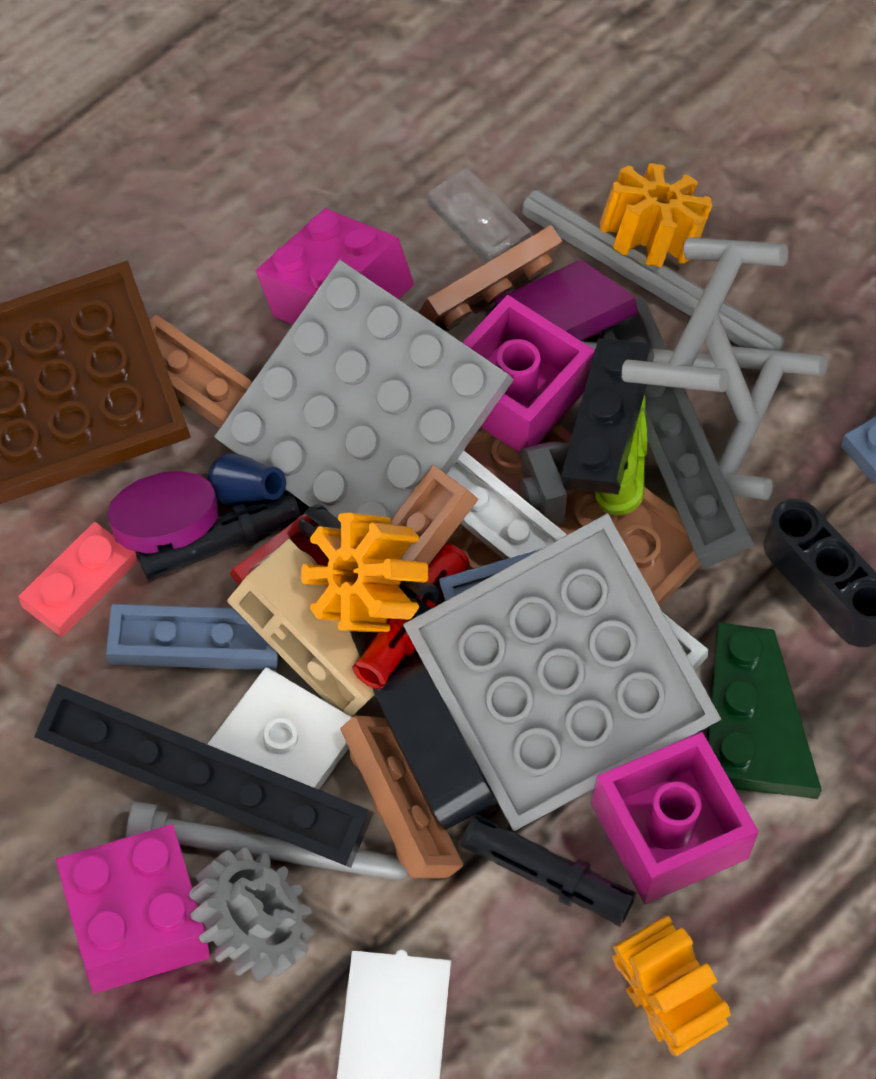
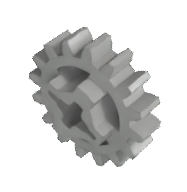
M242 848L235 855L230 850L224 851L195 876L199 884L190 890L189 896L201 905L191 912L190 916L192 920L202 922L206 927V930L199 936L202 943L213 941L217 945L215 960L221 962L225 958L230 957L234 960V973L239 976L251 968L256 980H262L270 973L276 978L307 954L309 949L304 942L314 935V930L303 923V920L312 914L311 907L299 904L296 897L302 893L303 889L301 885H288L285 881L288 869L285 866L277 871L271 869L270 858L266 853H263L253 861L252 854L248 848Z

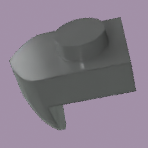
M567 442L542 443L520 450L521 467L524 477L520 479L522 497L555 525L564 523L567 493L559 473L563 471L570 445Z

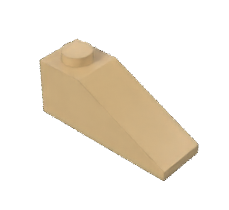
M288 539L245 577L228 598L227 602L325 702L352 717L375 695L372 687L360 681L353 672L352 667L360 659L350 631L338 629L337 625L341 621L317 619L310 610L311 603H316L328 586L302 583V565H317V563L309 554L301 551Z

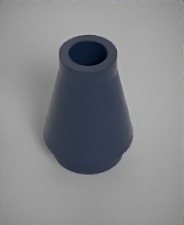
M235 452L227 453L215 460L210 466L207 480L211 482L215 491L216 498L227 506L265 499L276 500L281 497L286 487V478L281 469L267 466Z

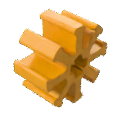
M649 163L644 177L635 172L632 166L628 165L620 169L617 181L612 185L599 223L600 231L602 233H617L613 248L624 256L628 255L629 250L640 244L646 246L648 256L645 263L649 266L662 267L667 252L677 258L680 264L690 261L691 259H686L684 256V243L688 237H701L712 208L711 198L709 196H704V198L693 196L698 182L687 174H684L681 180L670 185L665 183L664 171L666 167L664 165Z
M348 512L338 515L341 529L319 526L315 530L310 541L312 544H318L329 558L328 566L303 564L301 567V581L303 584L328 586L319 600L310 605V610L317 619L341 621L337 627L343 631L380 633L390 631L387 618L410 620L419 609L418 603L411 602L399 585L401 581L427 582L428 564L426 562L400 560L411 544L419 541L418 535L411 527L389 525L391 523L389 517Z
M665 915L614 945L613 949L616 954L612 958L616 969L621 972L631 985L626 988V991L636 1007L642 1005L646 1011L650 1025L649 1028L659 1042L665 1040L670 1053L673 1056H678L729 1025L726 1018L731 1016L726 1001L722 1000L712 987L718 981L709 964L705 963L700 966L695 958L691 937L682 927L676 930L671 918Z

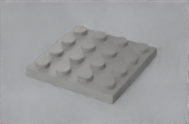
M339 259L214 437L237 454L252 458L267 466L281 469L286 478L285 489L310 507L316 504L322 505L337 518L340 513L351 512L384 516L392 519L433 465L445 474L450 471L514 379L508 373Z
M608 513L403 624L513 831L594 789L598 775L688 738L721 720Z

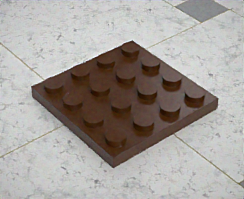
M128 260L0 304V504L191 438Z

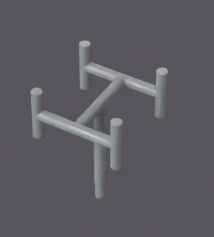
M688 237L684 243L685 258L718 261L713 274L675 351L653 349V362L626 360L622 367V378L624 382L714 392L726 391L737 418V423L718 463L733 496L768 500L772 493V480L765 477L737 474L783 372L824 376L828 366L827 357L818 354L731 347L718 314L742 263L784 266L788 260V247L786 244ZM704 341L710 354L699 353ZM583 342L594 350L596 349L597 343ZM740 368L761 370L751 393L748 390Z

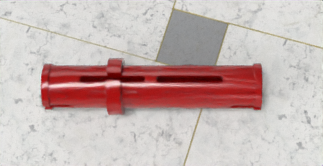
M444 544L428 565L427 582L434 584L439 589V598L436 604L427 598L424 601L431 608L438 606L444 601L439 579L464 572L470 566L467 555L458 547ZM417 595V598L420 600H422V598L424 597ZM387 618L390 631L376 632V637L362 657L352 667L354 674L360 681L374 689H381L387 683L388 677L405 655L414 653L416 648L405 629L391 648L389 647V644L403 627V624L410 620Z

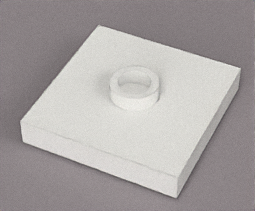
M265 667L209 741L208 745L320 789L349 749L340 728L352 717Z

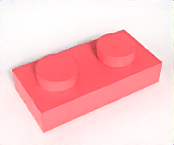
M94 521L18 596L21 607L60 637H63L137 563L136 551L123 547L115 541L113 534Z

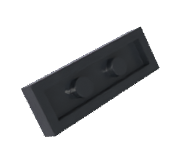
M598 338L561 474L565 489L619 495L647 384L624 382L622 367L626 360L653 362L654 352L651 343Z

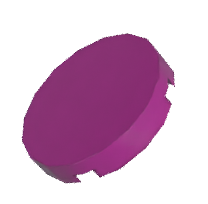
M183 471L162 472L139 479L122 489L111 501L107 516L116 542L128 550L155 553L159 552L157 545L172 543L173 549L185 547L204 536L217 520L218 510L216 506L218 502L211 482L199 474Z

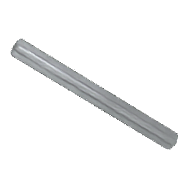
M533 190L525 199L522 211L524 216L544 228L552 225L560 238L687 315L692 316L705 289L664 264L662 267L647 265L645 262L648 255L635 247L629 250L626 256L620 254L613 248L616 239L614 234L610 232L602 233L599 225L544 192ZM723 302L718 314L730 341L745 348L782 350L785 341L782 335L727 302Z

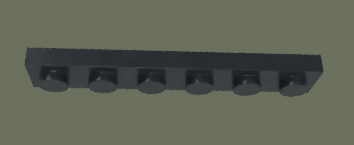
M60 684L56 685L34 735L37 739L349 868L353 865L374 813L366 808Z

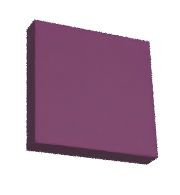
M582 259L508 293L509 296L580 341L638 313L635 296ZM506 295L498 299H495V306H497L505 298Z

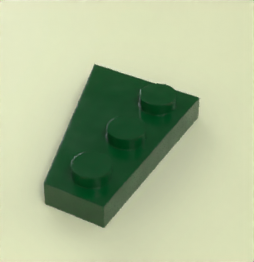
M718 623L715 636L710 699L721 720L708 726L707 741L736 789L818 799L822 791L775 630Z

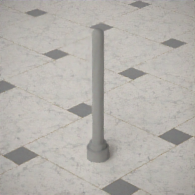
M134 801L128 819L126 837L173 824L179 845L222 852L230 850L234 854L242 848H248L252 857H259L266 853L271 860L394 880H402L409 875L395 855L358 850L353 865L349 868L272 835L169 819V813L159 811V806L156 804Z

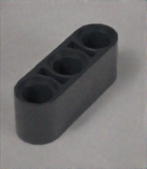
M788 499L779 503L774 508L764 541V551L768 559L844 641L856 647H869L876 644V572L810 503L800 499ZM783 531H792L801 537H793ZM819 569L832 571L837 576L825 575ZM862 608L868 610L872 614H874V616L862 615L856 609Z
M421 658L392 672L388 677L387 683L381 689L372 688L434 814L445 830L498 802Z

